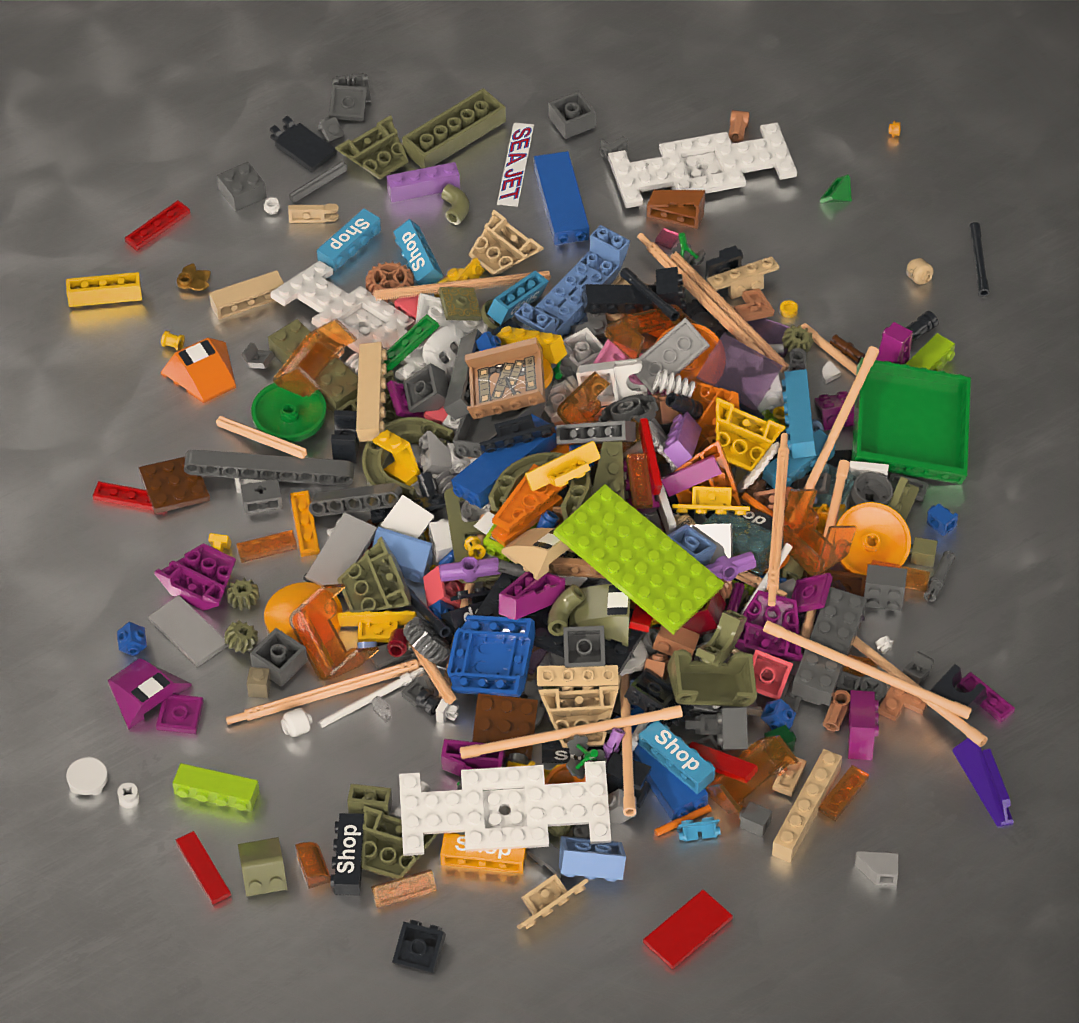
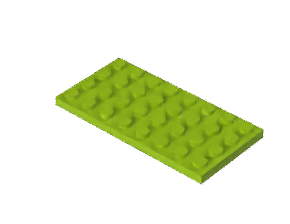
M606 484L560 524L553 533V535L673 635L725 584Z

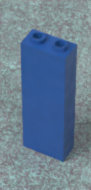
M569 152L534 156V171L554 245L589 240V224Z
M531 414L535 427L550 424ZM556 433L548 438L539 437L529 443L520 442L510 448L502 447L491 453L484 452L451 479L454 494L459 498L462 497L467 500L471 505H476L482 509L489 503L488 496L500 474L508 466L521 458L552 451L558 446Z
M640 707L631 710V715L645 713ZM638 725L631 726L632 734ZM639 740L637 741L638 745L632 751L633 760L651 766V772L646 782L651 785L653 793L672 821L708 804L709 794L705 788L699 794H696L639 746Z

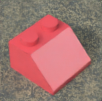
M438 565L423 577L427 607L438 600H442L454 606V610L459 609L461 600L451 601L450 597L457 596L456 592L464 591L465 583H461L459 580L441 582Z
M755 650L753 666L756 691L761 695L778 700L791 673L793 663Z

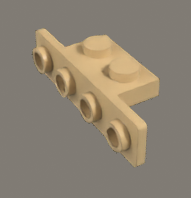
M768 257L708 277L707 282L716 291L728 287V296L732 300L741 297L743 291L758 288L760 290L764 289V274L778 270L779 265L773 257Z
M605 665L575 668L538 666L537 685L539 687L558 686V689H562V691H574V688L594 690L598 686H617L618 666Z
M554 874L523 895L521 899L532 916L517 925V928L525 927L527 930L537 923L535 920L540 915L542 918L553 912V906L558 904L560 907L569 901L568 896L574 892L577 895L585 890L584 885L589 882L588 879L580 881L567 891L558 876Z

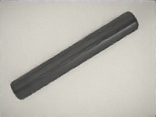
M340 162L291 192L289 199L296 203L348 170L347 164Z

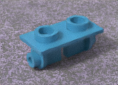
M706 817L701 819L702 822L694 823L693 820L681 821V824L677 827V830L682 829V832H679V840H684V842L699 840L698 832H701L702 839L717 838V835H721L720 827H716L720 820H714V817Z

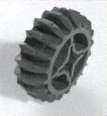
M414 617L406 624L403 629L404 636L424 658H427L434 664H441L449 657L452 649L451 645H449L445 637H441L433 629L430 623L420 617Z

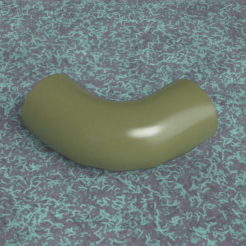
M449 183L443 189L441 198L452 205L446 212L447 220L453 225H459L469 212L470 202L462 190Z
M574 584L569 586L552 605L548 616V630L552 635H563V627H568L570 614L585 600L584 593L578 586Z

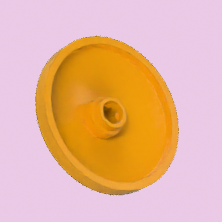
M875 502L861 503L847 510L837 522L833 535L835 555L840 564L849 573L867 575L868 564L900 568L906 561L911 547L910 531L902 516L891 507Z
M299 582L281 588L269 599L264 611V620L268 634L277 628L305 646L306 650H311L327 644L337 635L341 628L338 621V613H343L341 602L334 592L315 583Z

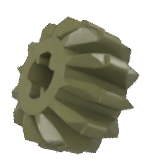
M801 324L798 327L792 325L785 330L782 337L783 348H787L788 353L795 348H801L808 353L814 342L812 333L807 332V328L803 329Z
M244 577L242 581H239L236 578L235 583H230L226 591L228 603L232 604L234 609L239 607L241 611L243 608L250 610L251 605L256 606L257 600L260 597L257 584H254L252 579L246 581Z
M240 620L236 623L232 622L225 631V644L229 645V649H235V652L241 651L242 654L251 652L258 642V631L254 630V625H247V621L245 623H242Z

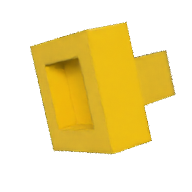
M209 534L208 541L211 547L221 552L224 549H230L231 540L229 536Z

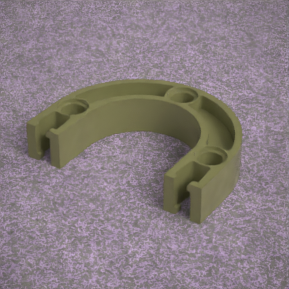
M407 417L385 424V430H389L409 443L418 444L419 439L426 431H431L438 439L442 438L443 441H440L445 446L447 445L446 440L453 443L454 439L452 429L424 418ZM367 441L362 454V467L367 485L396 483L401 486L402 495L412 500L417 498L415 488L394 480L383 470L385 459L390 452L376 445L373 441Z
M537 453L521 458L508 466L500 474L488 496L491 510H499L498 505L502 501V504H504L533 464L541 466L563 455V453ZM588 471L585 472L586 474L583 477L573 478L568 481L570 488L560 506L564 521L593 495Z

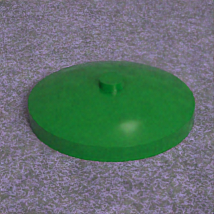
M283 380L268 385L257 394L252 403L251 414L253 424L257 430L288 442H298L311 437L319 431L325 422L327 408L322 393L313 385L298 380Z

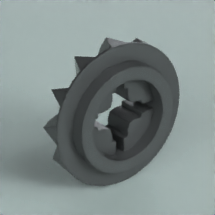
M868 675L862 676L857 690L867 691L868 687L871 689L875 688V700L880 702L887 693L886 683Z

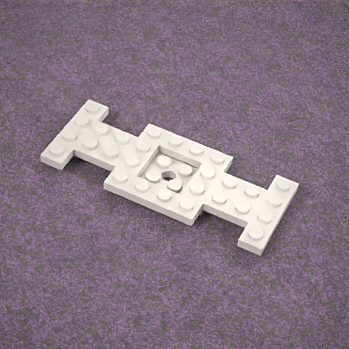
M777 122L760 126L763 138L731 144L728 133L722 132L659 144L662 157L629 162L625 150L608 153V159L626 208L643 205V198L640 192L671 187L672 190H705L706 194L746 186L743 173L775 167L781 180L797 177V170Z
M321 261L313 264L271 292V298L283 306L297 298L318 311L319 314L312 318V324L359 353V344L382 342L383 349L388 350L415 325L416 321L384 300L377 299L376 301L372 293L361 286L348 294L326 279L333 275V268ZM423 341L399 363L403 366L396 371V378L405 381L427 366L423 359V347L426 342ZM451 343L450 348L454 353H457V346ZM442 351L439 354L442 362L448 359L445 352Z
M605 761L585 762L586 782L546 785L543 765L461 770L462 790L421 792L420 773L399 774L403 855H424V834L465 832L466 852L549 847L548 827L589 824L590 844L611 843ZM502 806H508L511 812L508 815H502L499 809Z

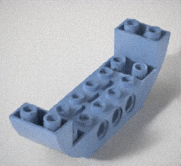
M600 225L590 235V251L535 307L525 302L514 313L516 319L536 331L567 336L571 332V326L577 325L587 315V313H584L582 291L585 284L611 285L623 265L630 240Z

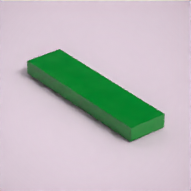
M426 314L387 350V360H384L387 373L393 370L440 327L437 321Z

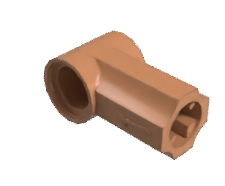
M732 110L729 138L732 142L739 143L743 141L745 129L749 123L750 112Z
M837 690L833 694L832 702L823 722V726L829 731H839L844 717L849 711L850 694L847 691Z

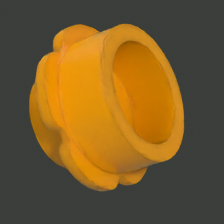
M894 120L893 124H889V134H892L893 138L894 136H900L901 123Z

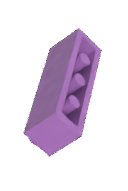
M455 162L386 176L387 191L391 203L442 193L445 186L449 183L460 189V175Z
M688 412L683 415L679 414L672 420L673 423L663 450L677 468L693 458L702 430Z

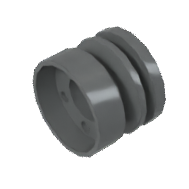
M864 472L858 475L847 498V510L867 502L881 503L888 506L893 496L891 482L885 476L876 472Z

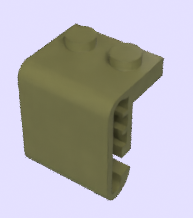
M279 837L238 844L246 897L287 890Z

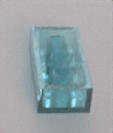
M727 511V515H717L714 513L701 524H732L733 557L751 551L756 560V567L751 569V571L761 575L769 568L772 531L734 515ZM782 536V548H783V547H784V537Z

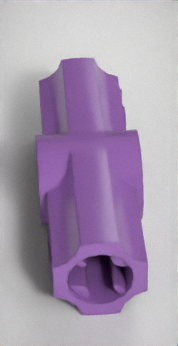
M750 551L731 558L721 556L713 564L706 565L705 567L719 579L731 581L738 573L754 569L756 567V560L754 554Z
M468 556L463 558L461 562L440 564V580L445 582L462 579L465 582H473L478 577L500 574L498 572L499 560L497 557L476 559Z

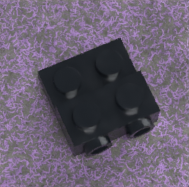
M736 245L719 251V257L706 261V282L708 277L741 267L743 259L741 249H738Z
M646 668L629 686L624 697L628 699L630 704L639 706L647 713L667 708L674 699V694L670 683Z
M410 920L409 923L403 921L392 963L434 974L439 954L441 955L446 937L445 932L442 931L441 927L430 925L428 928L422 926V923L419 921Z

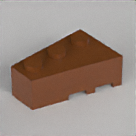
M653 190L647 204V217L698 229L704 216L705 190Z

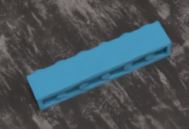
M807 369L784 372L785 379L781 381L786 433L789 435V440L787 441L789 451H792L793 458L816 456Z

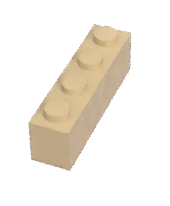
M276 270L210 292V304L219 320L275 301L271 298V292L283 285L284 282Z

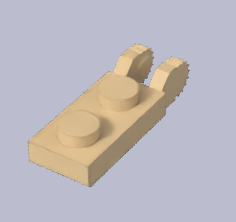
M331 203L325 206L288 205L289 223L336 222L339 220V214L336 213L339 207L337 204Z

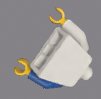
M441 519L437 522H429V529L425 530L424 535L426 542L432 543L436 563L439 565L453 563L454 554L448 520ZM432 565L430 571L436 568L437 565Z

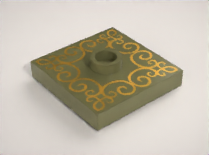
M439 288L438 292L446 320H481L482 315L474 288Z

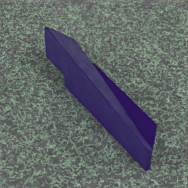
M969 738L965 739L953 748L952 751L996 826L1002 827L1013 824L1014 821L1008 808L1011 806L1010 798L991 749L981 750V747Z

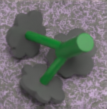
M679 233L680 243L672 249V253L674 254L677 251L686 261H689L690 256H693L689 264L693 267L700 265L705 259V251L702 249L696 254L691 250V245L687 243L685 233Z
M575 735L567 743L571 755L575 754L577 757H580L583 753L585 754L582 761L571 758L566 763V767L571 775L577 776L579 779L585 777V762L605 761V764L607 763L603 750L593 749L587 751L588 738L585 735Z

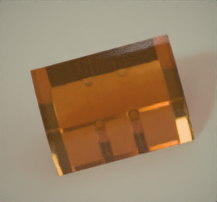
M314 842L295 844L296 856L308 889L330 883L331 876L320 846Z

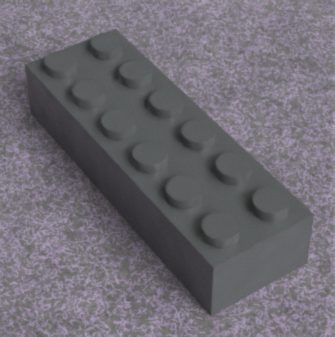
M830 587L825 607L821 608L810 640L848 656L865 612L867 598ZM805 649L793 681L791 694L830 706L845 665Z

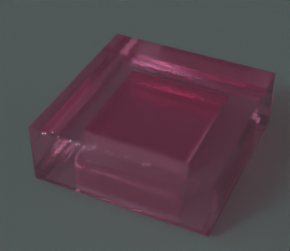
M663 228L656 237L655 243L671 250L679 239L678 233Z

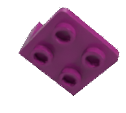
M840 391L836 395L822 394L818 398H814V403L821 411L824 431L832 429L848 392ZM855 402L843 428L854 426Z

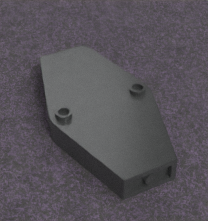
M554 372L551 383L545 389L546 402L556 379ZM546 402L486 416L481 419L473 420L470 413L462 417L453 439L458 456L478 458L484 453L481 452L479 443L498 438L494 424L531 414L541 418Z

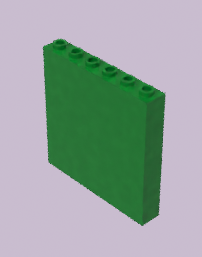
M861 358L859 364L857 365L856 376L859 372V369L863 363L864 358ZM875 360L855 400L852 461L889 465L888 472L962 485L967 477L971 377H966L962 374H950L945 371L928 370L923 367H911L907 364L900 365L890 361Z

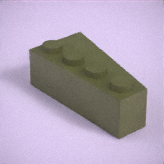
M603 442L593 484V494L606 484L625 500L622 442Z

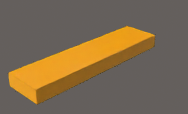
M309 490L290 493L301 557L318 555L320 548L314 516L309 511L311 503Z

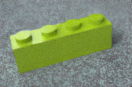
M937 333L906 364L911 367H923L928 370L941 371L944 365L954 358L955 343Z
M180 763L173 780L174 794L180 797H190L201 802H212L219 806H230L241 811H252L260 792L258 780Z

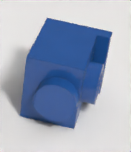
M490 331L484 332L475 341L479 351L501 346V340L496 335H492Z
M941 504L933 505L928 510L927 524L943 537L957 527V513L952 514L949 509L944 508Z

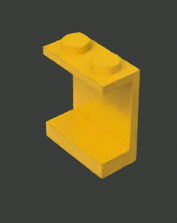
M389 430L381 432L372 440L373 443L393 455L395 461L383 469L389 477L408 486L418 481L417 476L421 473L408 441Z

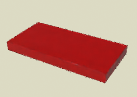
M703 889L643 939V943L673 970L733 919V915Z

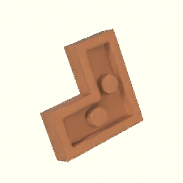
M759 288L743 291L742 298L746 304L734 306V310L746 322L774 316L775 311Z
M891 686L880 704L878 712L880 715L896 721L903 707L923 714L927 704L917 696Z

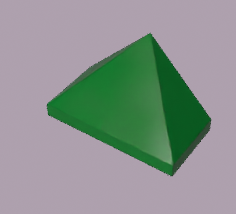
M847 174L836 178L819 201L821 203L852 201L850 176Z

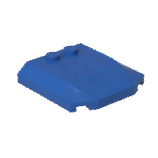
M467 615L465 618L467 621L454 634L447 673L451 679L452 690L455 693H480L520 697L525 689L535 639V621L530 618L514 620L507 617Z

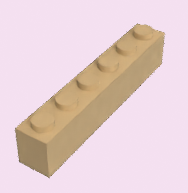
M382 342L359 344L356 421L359 442L372 441L381 432L385 431V422L382 420L386 417L385 407L383 406V403H386V394L383 392V389H386V378H384V375L387 374V367L384 360H387V350L383 349Z
M823 749L773 841V856L789 863L792 862L841 770V755Z

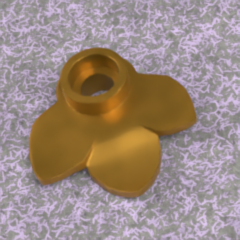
M194 263L189 264L178 275L177 285L183 289L205 290L209 287L207 281L210 278L211 272L209 270H196Z

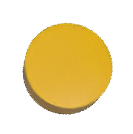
M791 300L783 301L780 304L779 312L785 318H793L798 313V305Z

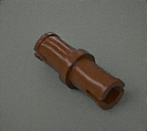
M837 334L831 338L830 344L840 350L845 356L856 361V363L859 364L861 357H865V354L856 349L851 342H846Z

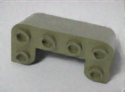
M681 649L673 652L667 664L674 698L678 704L746 707L753 704L757 698L752 654L737 652L731 656L728 663H723L716 667L700 660L691 661V653Z

